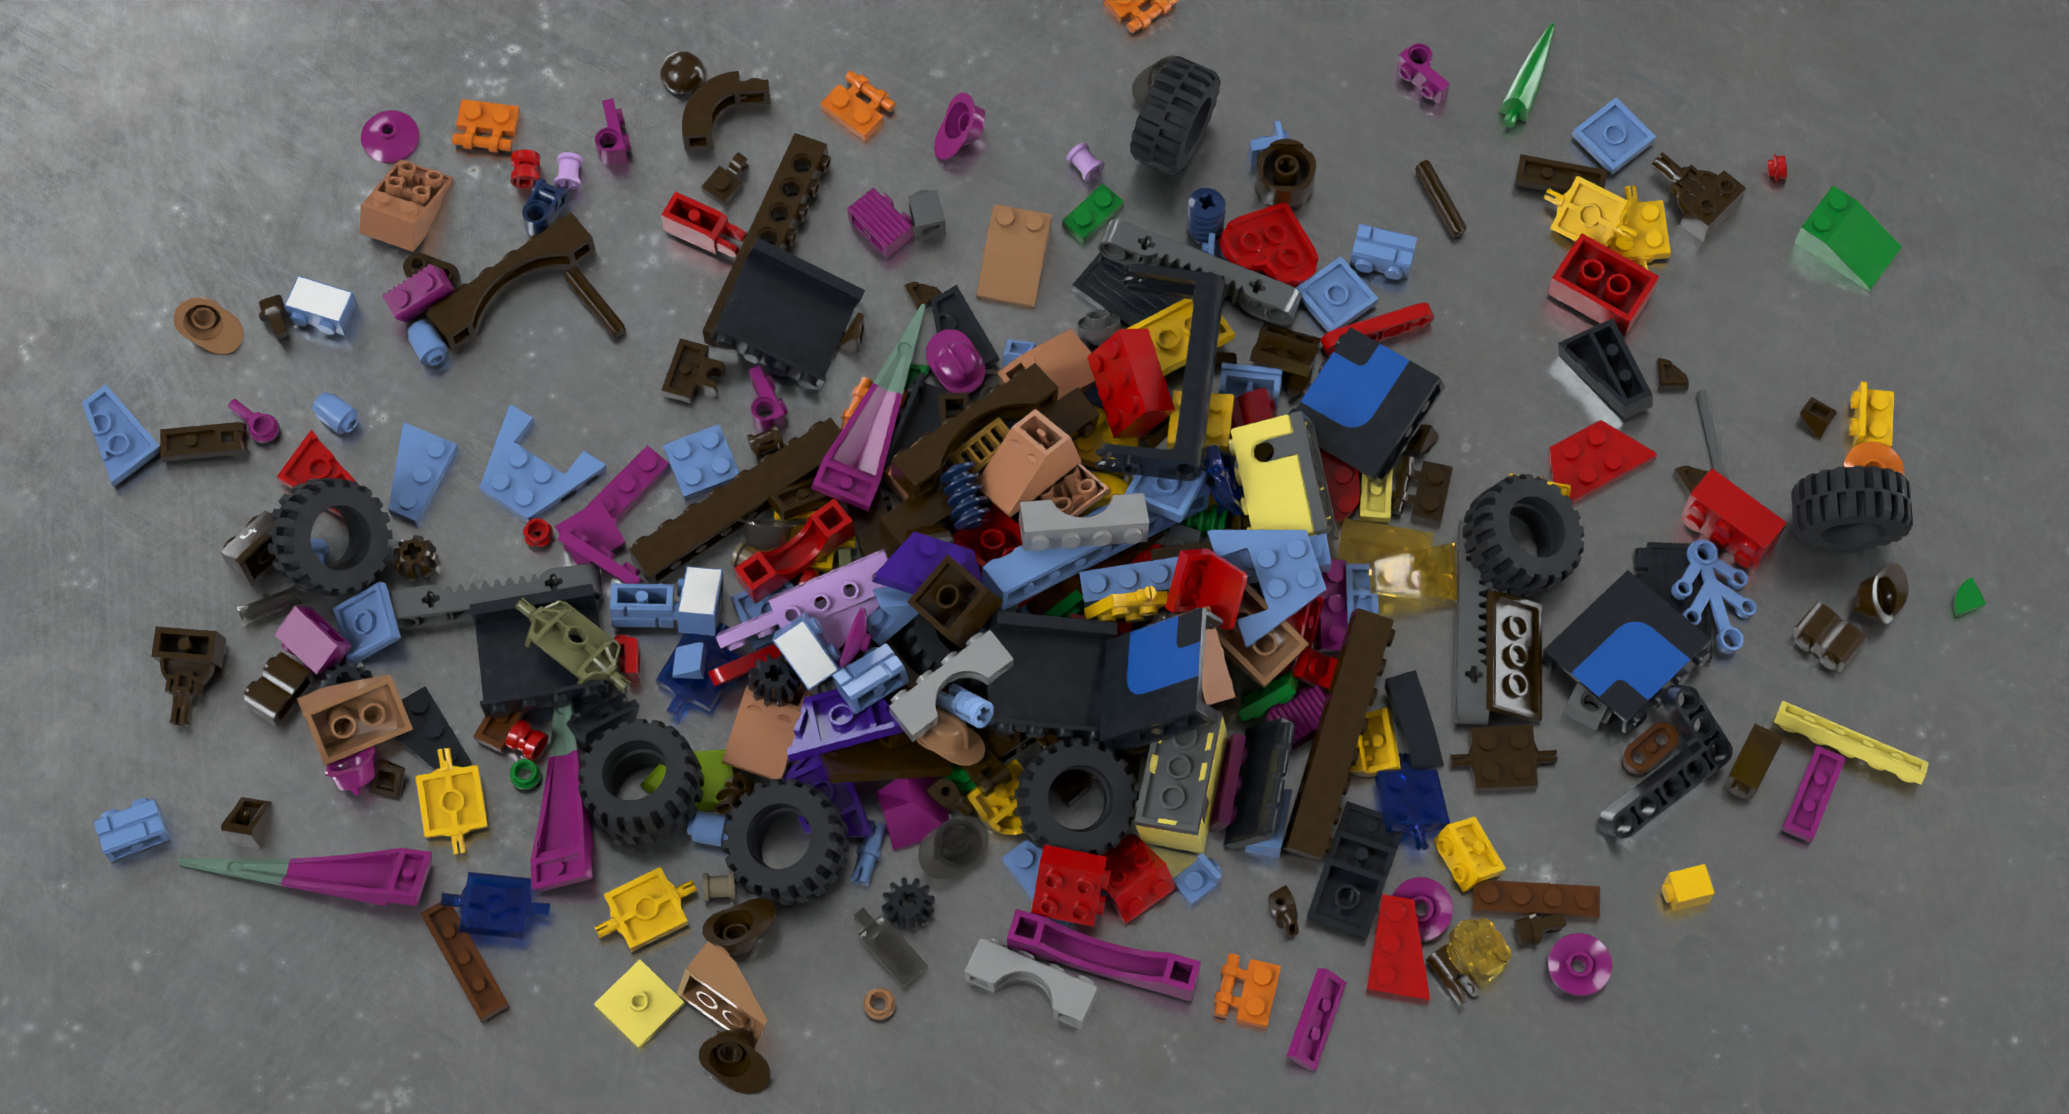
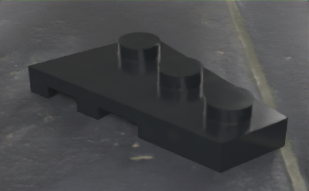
M957 285L931 299L937 333L943 330H957L964 333L980 354L985 369L1000 361L998 354Z
M426 686L401 700L413 730L393 737L396 741L413 752L418 759L433 771L440 768L437 750L442 749L444 751V748L451 749L453 766L468 767L472 765L470 758Z

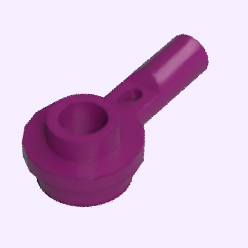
M236 399L231 400L228 404V408L247 422L249 433L255 441L267 443L278 435L280 427L275 417L269 414H261L260 412L253 413Z

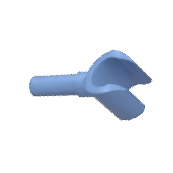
M311 538V546L315 556H319L318 560L327 566L328 544L323 539Z

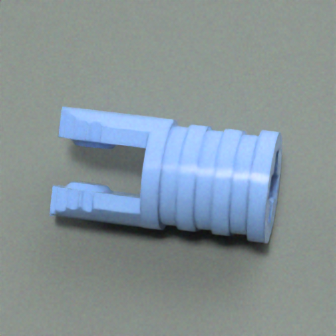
M952 684L949 687V694L943 691L940 692L936 700V704L940 708L977 728L985 727L992 719L994 713V706L991 702L956 684Z

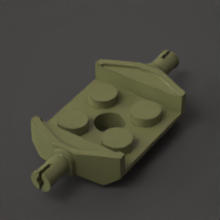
M525 598L519 600L515 609H518L526 617L530 618L529 621L531 622L525 641L526 647H530L532 643L536 644L579 678L577 684L589 683L590 680H594V682L609 680L621 692L628 688L631 681L616 671L618 667L616 662L621 649L620 643L566 601L558 600L544 608L540 606L537 609L526 601ZM568 635H577L583 642H573Z

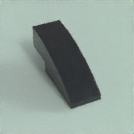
M1416 670L1386 678L1384 688L1394 713V723L1413 774L1417 775L1443 767L1444 763L1437 735Z

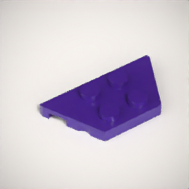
M913 532L876 572L872 582L914 594L947 554L982 583L983 580L972 549Z
M834 689L804 697L800 709L801 716L796 721L794 727L795 736L791 747L787 749L789 761L792 762L904 732V730L890 714V705L883 698L855 714L838 690Z
M819 755L800 759L783 776L786 783L789 778L796 779L803 784L808 783L828 797L839 808L843 815L842 820L847 824L849 833L845 837L870 838L874 836L854 782L830 783ZM798 815L804 833L811 835L809 822L804 817Z

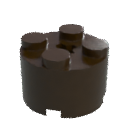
M1279 139L1270 143V146L1259 154L1255 185L1261 200L1265 204L1288 203L1290 207L1305 204L1307 198L1312 193L1316 173V160L1312 152L1304 148V144L1299 141Z

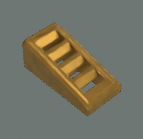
M998 417L953 452L949 459L954 465L964 463L965 460L962 456L967 454L970 460L976 463L969 470V473H980L985 470L1001 445L994 434L997 433L1004 440L1010 430L1001 418ZM987 440L994 448V451L990 452L983 442ZM977 447L984 456V459L980 460L972 449Z

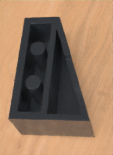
M1613 318L1558 343L1559 356L1624 419L1653 407V394Z

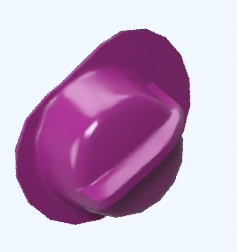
M960 92L955 95L948 106L934 142V151L939 159L947 160L953 157L962 146H967L976 141L982 134L985 124V110L975 105L968 93Z
M943 330L936 333L930 339L926 347V359L940 383L952 393H970L975 391L982 384L985 377V365L970 339L964 333L957 330Z
M375 745L328 764L325 776L331 777L339 790H351L355 796L360 795L363 786L375 777L373 762Z

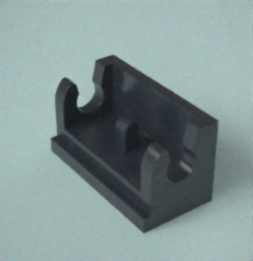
M627 689L624 692L618 691L616 697L581 715L577 712L570 716V720L567 721L566 725L582 748L591 745L595 739L601 740L604 737L603 732L609 728L613 731L619 728L618 724L628 721L629 724L635 722L640 705L636 699L628 702L626 694H628Z

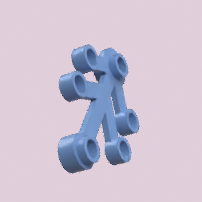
M1696 540L1687 549V558L1690 564L1682 578L1673 584L1671 592L1676 599L1683 600L1687 598L1693 591L1692 583L1699 572H1701L1704 583L1690 608L1685 610L1682 615L1687 618V614L1692 615L1694 622L1691 623L1695 626L1698 625L1701 621V613L1709 601L1719 632L1716 636V645L1723 653L1731 654L1741 648L1744 637L1739 629L1730 626L1723 600L1735 607L1736 614L1740 618L1747 619L1751 617L1757 610L1756 603L1752 599L1744 598L1733 591L1744 587L1748 582V576L1743 570L1735 569L1718 558L1717 548L1712 542ZM1698 552L1703 553L1705 560L1700 558ZM1714 570L1727 578L1729 587L1716 579ZM1734 576L1740 578L1741 584L1735 582ZM1678 585L1683 586L1686 590V593H1681L1678 589ZM1742 604L1747 605L1749 607L1750 612H1745L1742 608ZM1723 638L1728 639L1731 643V646H1728L1724 642Z

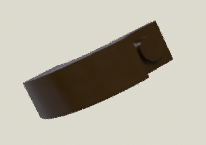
M732 71L717 75L703 83L689 98L683 112L682 137L684 148H714V125L724 111L741 105L771 104L769 80L751 78L747 81H740L739 71Z

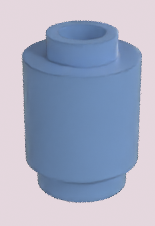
M421 320L414 323L408 329V341L423 365L435 366L445 359L448 348L433 324H430L427 320Z
M323 392L313 403L312 411L316 413V418L338 434L352 431L358 422V411L334 393Z
M697 811L696 816L689 819L687 834L692 835V842L722 847V841L728 840V836L723 833L725 823H731L732 820H729L728 816Z

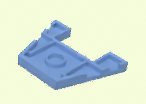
M511 404L508 407L479 488L483 494L526 522H529L559 504L561 499L573 490L578 491L586 485L585 482L594 476L603 474L607 468L606 464L583 450L568 471L563 474L527 451L518 443L534 424L533 417Z
M1306 530L1207 531L1214 553L1223 558L1248 550L1268 610L1237 620L1246 648L1251 647L1268 632H1271L1291 615L1326 591V586Z

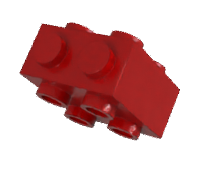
M1044 844L1031 913L1094 927L1096 914L1103 915L1106 896H1101L1100 893L1101 889L1107 890L1111 871L1105 870L1107 857Z

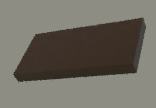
M1493 590L1487 593L1486 709L1537 723L1542 721V604Z
M878 739L819 754L830 783L951 776L953 768L950 761L926 749L917 741L888 749Z

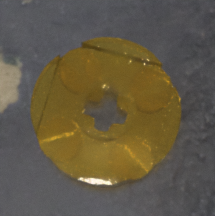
M1487 918L1463 920L1456 925L1448 936L1450 937V943L1447 945V953L1452 964L1466 976L1469 973L1477 976L1476 980L1490 981L1496 978L1506 968L1508 961L1512 957V952L1504 938L1495 929L1492 921ZM1475 945L1478 946L1482 950L1483 954L1481 952H1475L1473 947Z

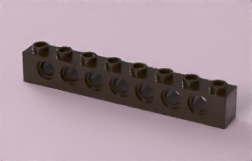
M794 133L702 330L705 344L738 355L739 352L735 350H725L719 347L716 341L710 339L712 332L755 240L760 238L766 242H775L774 246L786 251L788 246H793L797 237L796 228L798 223L805 220L809 209L807 205L809 199L816 196L820 186L819 178L821 173H826L831 163V156L828 155L826 143ZM801 168L809 169L807 172L804 173L798 172V170ZM791 192L798 194L795 197L786 196L788 193ZM778 217L787 218L782 222L775 221V219Z

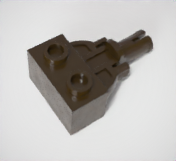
M1664 152L1651 165L1653 169L1657 170L1671 182L1668 191L1676 197L1678 207L1684 213L1680 225L1701 242H1704L1741 205L1747 189L1725 170L1717 175L1710 171L1698 170L1692 164L1689 167L1684 166L1682 168Z
M155 627L151 657L160 662V669L166 680L165 692L173 695L169 724L178 726L180 724L183 726L190 725L192 699L196 695H203L204 685L211 679L215 668L222 669L226 638L217 631Z

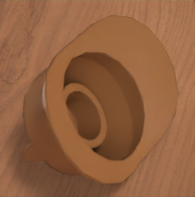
M208 297L189 298L181 302L175 310L173 318L178 332L204 349L215 354H228L235 351L241 345L244 334L239 319L231 312L222 308L214 299Z
M940 707L936 708L938 724L916 739L917 742L926 749L937 753L955 764L963 766L977 764L985 753L984 742L980 735L967 726L966 721Z

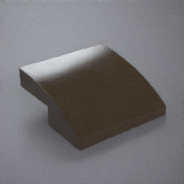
M1264 322L1257 342L1252 349L1249 361L1308 377L1317 355L1321 338Z

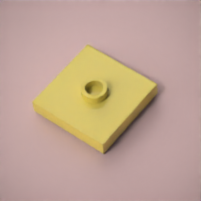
M639 959L594 1003V1006L640 1050L685 1006V1002Z

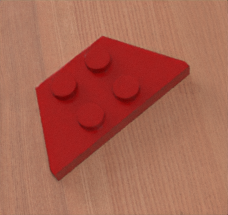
M1602 420L1550 446L1548 451L1549 463L1552 469L1551 481L1571 486L1569 496L1573 502L1571 505L1655 461L1657 457L1653 450Z

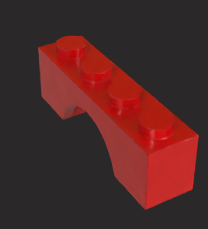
M834 498L812 513L804 527L788 542L771 551H758L736 566L734 570L739 584L753 602L757 604L853 537L855 530L852 519Z

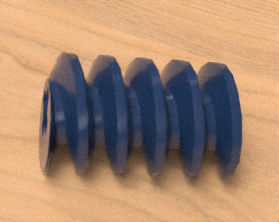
M1200 188L1191 194L1187 214V230L1198 245H1202V242L1208 243L1209 233H1215V240H1219L1224 231L1226 209L1225 199L1221 193L1211 188Z
M974 461L953 465L944 470V474L940 476V482L947 485L943 490L944 494L951 496L947 500V505L954 508L950 513L951 517L959 519L954 524L955 529L958 531L976 529L991 522L990 519H984L983 517L991 511L990 508H980V504L987 500L986 496L976 495L977 492L983 489V485H973L972 483L980 477L979 473H969V470L976 465Z

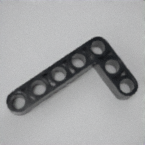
M1670 685L1663 691L1662 704L1688 747L1600 814L1598 826L1603 834L1617 838L1631 837L1731 760L1733 755L1732 745L1696 688L1685 685ZM1681 693H1683V695H1684V702H1683V704L1680 706V705H1679V702H1678V698H1679V695H1680ZM1698 718L1700 721L1699 730L1696 732L1694 724ZM1714 744L1716 747L1715 755L1711 757L1710 749ZM1691 762L1692 771L1688 776L1687 765ZM1667 780V781H1668V790H1667V792L1664 794V792H1663V784H1664V782ZM1643 798L1645 801L1644 809L1640 812L1639 802ZM1619 816L1621 819V825L1616 830L1615 820Z

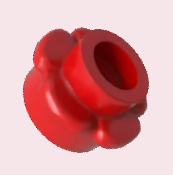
M1774 153V158L1768 160L1769 178L1775 177L1776 182H1779V179H1788L1786 155L1777 156Z
M540 518L530 520L523 529L525 542L531 547L546 546L550 542V537L553 536L552 526ZM536 532H541L539 536L535 535Z

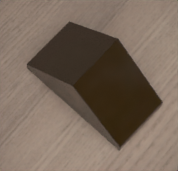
M241 797L221 824V831L228 842L234 845L261 849L272 802Z

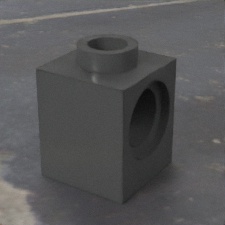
M921 190L914 195L908 196L909 211L914 223L917 240L946 234L945 217L937 190Z
M1578 682L1566 704L1563 715L1597 731L1601 722L1608 723L1613 712ZM1588 701L1593 702L1598 706V710H1589L1584 706V703Z

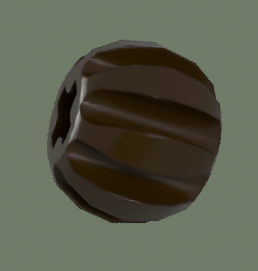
M413 535L411 540H406L404 537L398 542L400 548L393 550L392 561L395 562L394 569L400 576L406 575L408 580L417 581L419 576H424L426 579L432 574L430 568L437 567L438 555L435 553L436 547L430 540L424 541L422 536Z

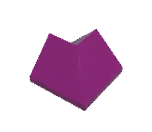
M937 777L895 779L876 792L893 851L954 834L947 809L936 803L925 791L937 780Z

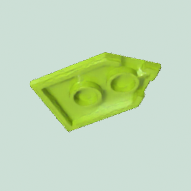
M726 749L693 751L702 767L701 771L704 775L705 783L701 787L704 792L702 801L695 803L698 808L697 811H715L714 806L718 802L716 799L717 793L724 787L727 778L733 776V767L722 763ZM659 764L640 784V787L648 794L656 790L664 779L666 766Z

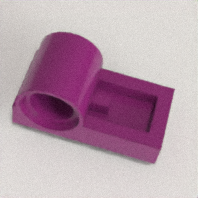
M1422 43L1413 44L1399 54L1396 69L1404 80L1411 81L1426 98L1433 99L1440 105L1448 96L1450 83L1431 68L1433 56L1431 49ZM1414 60H1420V61H1422L1423 63H1422V64H1417V63H1415V62H1413V61H1414Z
M613 98L603 100L602 104L608 127L599 130L595 135L598 157L603 163L609 165L627 163L626 151H630L631 146L628 133L622 134L620 126L625 125L622 108H615ZM607 144H615L611 148H604Z
M760 365L749 369L750 381L758 396L751 404L755 428L760 432L770 429V425L773 424L776 425L778 430L785 428V415L788 414V410L783 399H776L773 393L776 387L769 373L764 375ZM763 411L772 412L769 417L763 418L758 416Z

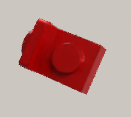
M630 635L615 636L614 640L621 644L619 652L620 673H625L627 680L631 681L630 684L641 683V648L638 639Z
M1306 647L1298 655L1292 675L1311 686L1319 684L1321 688L1329 689L1338 658L1327 657L1311 647Z

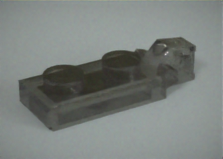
M864 907L854 914V920L862 928V931L858 933L862 942L903 989L928 969V965L887 919L884 920L879 916L874 920Z

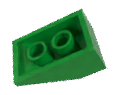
M1835 186L1831 187L1802 225L1794 243L1867 291L1872 289L1902 248L1857 200Z

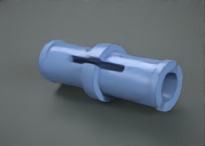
M869 820L874 836L870 838L864 837L862 845L858 846L856 851L858 858L853 874L850 877L853 883L860 884V881H862L863 886L870 885L875 863L881 858L882 853L879 850L887 830L886 824L878 821L877 825H875V820Z

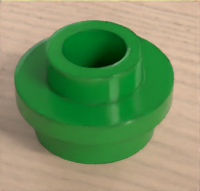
M529 759L518 760L510 769V780L518 789H531L541 779L540 767L535 761H530ZM523 772H531V776L528 779L520 778Z

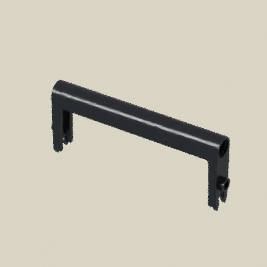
M1126 264L1123 269L1130 276L1144 277L1142 279L1124 277L1122 282L1127 284V290L1191 299L1194 303L1176 441L1172 450L1103 444L1102 449H1098L1096 454L1104 458L1101 461L1095 462V467L1105 471L1128 475H1143L1182 481L1196 480L1200 477L1202 471L1225 281L1221 276L1213 273L1143 264Z

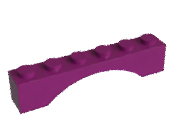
M1019 909L1015 910L1007 936V949L1016 952L1022 950L1040 959L1190 1002L1200 973L1201 961L1168 952L1146 951L1109 943L1069 929L1047 917Z

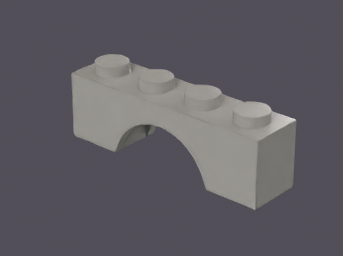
M1144 493L1113 495L1111 503L1103 512L1095 516L1082 518L1065 514L1055 506L1052 500L1020 502L1019 526L1023 551H1043L1055 548L1072 549L1082 546L1147 542L1149 518Z
M991 630L985 634L978 632L966 642L968 647L960 653L953 651L941 661L943 666L935 672L931 670L926 671L916 680L917 685L909 691L906 689L901 690L890 700L892 702L889 706L890 714L912 742L938 724L936 700L946 685L962 678L976 679L989 685L1013 667L1014 659Z
M979 938L964 971L966 981L992 992L1013 980L1034 982L1041 986L1049 995L1052 1003L1053 1018L1082 1030L1097 997V987L1093 985L1094 982L1081 975L1072 977L1065 974L1063 968L1053 963H1047L1046 965L1035 961L1033 955L1025 951L1018 950L1016 953L1006 949V945L997 939L988 938L987 941Z

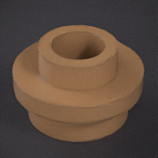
M875 988L869 991L863 1003L867 1015L875 1020H884L890 1017L896 1006L893 994L885 988ZM877 1000H883L886 1005L883 1009H876L874 1003Z

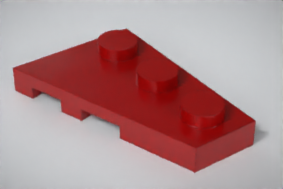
M312 430L309 431L276 477L278 482L290 489L297 484H305L307 480L315 478L355 481ZM335 508L327 509L330 512L344 519L341 513L337 511Z
M1382 894L1367 990L1430 1000L1414 899Z

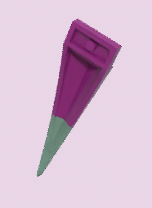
M924 304L917 310L874 382L823 458L812 484V490L869 511L880 485L925 310Z
M572 703L564 708H554L545 787L530 859L532 890L536 892H543L593 879L591 851L594 850L589 812L583 804L584 801L580 797L578 790L580 785L577 779L578 770L582 768L579 744L566 725L567 721L570 720V716L574 714Z
M407 848L288 859L184 857L178 859L179 865L183 867L387 906L389 902L417 906L433 861L432 852Z

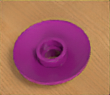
M396 110L383 111L375 114L365 123L361 132V144L366 154L373 160L381 163H396L399 159H406L415 151L419 143V129L416 122L406 113ZM388 130H393L391 134H384Z
M861 607L848 634L840 660V667L842 668L850 664L859 651L867 652L872 634L866 633L867 613L865 608Z
M1426 877L1411 878L1400 884L1392 894V896L1414 899L1415 909L1418 904L1423 903L1427 905L1428 911L1425 915L1420 916L1416 913L1421 941L1438 937L1449 926L1453 915V903L1448 891L1439 882Z
M1573 933L1562 937L1554 944L1548 957V970L1552 980L1560 989L1572 995L1587 996L1598 992L1606 985L1612 972V959L1608 949L1600 940L1588 934ZM1573 964H1582L1584 971L1576 972L1573 969Z

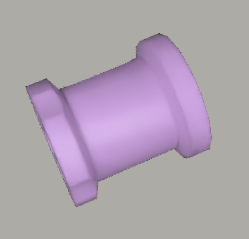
M1085 142L1075 146L1066 157V161L1078 168L1082 173L1083 180L1086 182L1096 178L1104 169L1105 164L1103 161L1097 160L1089 151V146Z
M570 152L558 155L559 172L558 176L554 179L556 187H566L569 191L580 188L581 181L578 177L579 169L583 166L584 161L582 156Z

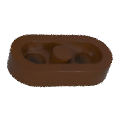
M1666 722L1653 724L1626 747L1623 754L1625 768L1637 775L1650 771L1675 749L1678 743L1677 730ZM1656 738H1664L1666 740V744H1658L1656 742ZM1640 756L1643 759V763L1638 764L1634 762L1633 757Z

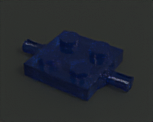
M1217 444L1206 447L1207 458H1204L1203 462L1208 475H1212L1216 486L1212 487V491L1217 504H1222L1224 510H1228L1234 516L1244 514L1241 505V498L1244 493L1243 486H1239L1236 481L1230 456Z
M719 623L716 635L712 637L684 633L676 647L698 642L705 644L707 648L704 679L673 678L676 648L674 649L656 678L658 685L675 695L666 709L669 714L672 715L673 713L674 717H678L686 702L694 703L708 711H711L728 682L714 687L708 672L741 658V656L727 650L726 647L720 648L716 636L719 632L728 629L727 625L724 626L723 623Z
M1401 752L1398 753L1401 769L1396 771H1377L1375 776L1387 832L1403 831L1413 834L1416 849L1419 851L1421 848L1426 850L1429 848L1426 832L1443 830L1447 824H1450L1437 769H1411L1408 754L1404 752L1402 755Z
M468 872L467 883L461 895L442 892L441 906L460 907L459 933L518 939L524 938L525 925L530 918V914L549 917L551 903L532 902L530 894L532 887L531 878Z

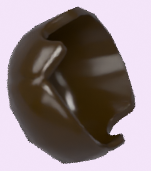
M688 51L674 52L662 63L660 70L661 81L664 87L674 94H692L695 88L706 82L707 71L702 61Z

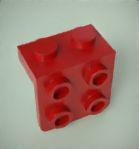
M1208 548L1180 550L1165 608L1172 613L1210 606L1211 612L1223 619V624L1218 626L1224 630H1232L1244 593L1247 575L1244 571Z
M1136 834L1127 835L1120 840L1121 843L1117 847L1101 855L1107 857L1105 870L1111 871L1108 888L1103 890L1110 896L1119 918L1125 924L1176 889L1166 863Z

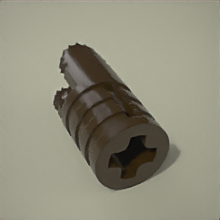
M1449 944L1442 946L1426 959L1427 964L1431 966L1433 972L1437 974L1439 980L1442 981V984L1458 1005L1467 1002V993L1474 997L1482 993L1481 987L1468 969L1463 966L1462 961L1458 959Z

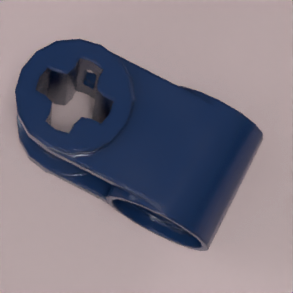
M543 178L537 180L530 197L522 209L525 230L530 236L542 233L556 220L567 203L569 196L568 188L562 187L560 189L548 184L546 179ZM535 217H541L540 220H532Z

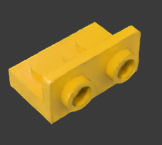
M1863 381L1860 382L1856 391H1852L1850 408L1855 409V416L1850 420L1849 436H1854L1853 447L1865 442H1879L1892 448L1893 391L1867 389V382Z
M1475 816L1447 824L1433 839L1439 854L1442 856L1462 892L1469 891L1478 882L1500 876L1506 870Z

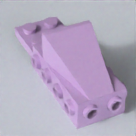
M885 549L770 597L769 603L772 610L717 634L716 639L720 648L728 646L731 651L747 644V637L753 634H757L758 638L769 635L777 629L775 625L779 624L780 628L806 612L810 619L815 617L824 630L822 635L828 644L833 642L839 649L846 642L860 608L866 609L868 618L880 606L873 589L887 586L874 583L872 580L875 575L874 573L889 559ZM852 584L853 587L847 589L845 585ZM821 596L824 598L819 602L816 601L817 597Z

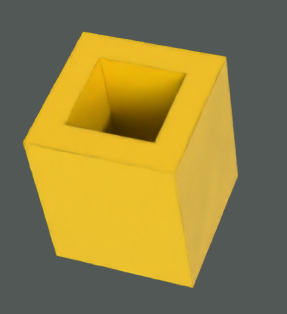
M1705 864L1670 872L1662 885L1664 899L1666 903L1671 902L1673 911L1710 903L1715 894Z

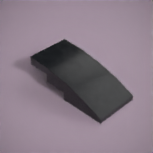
M1346 801L1307 918L1367 938L1406 821Z

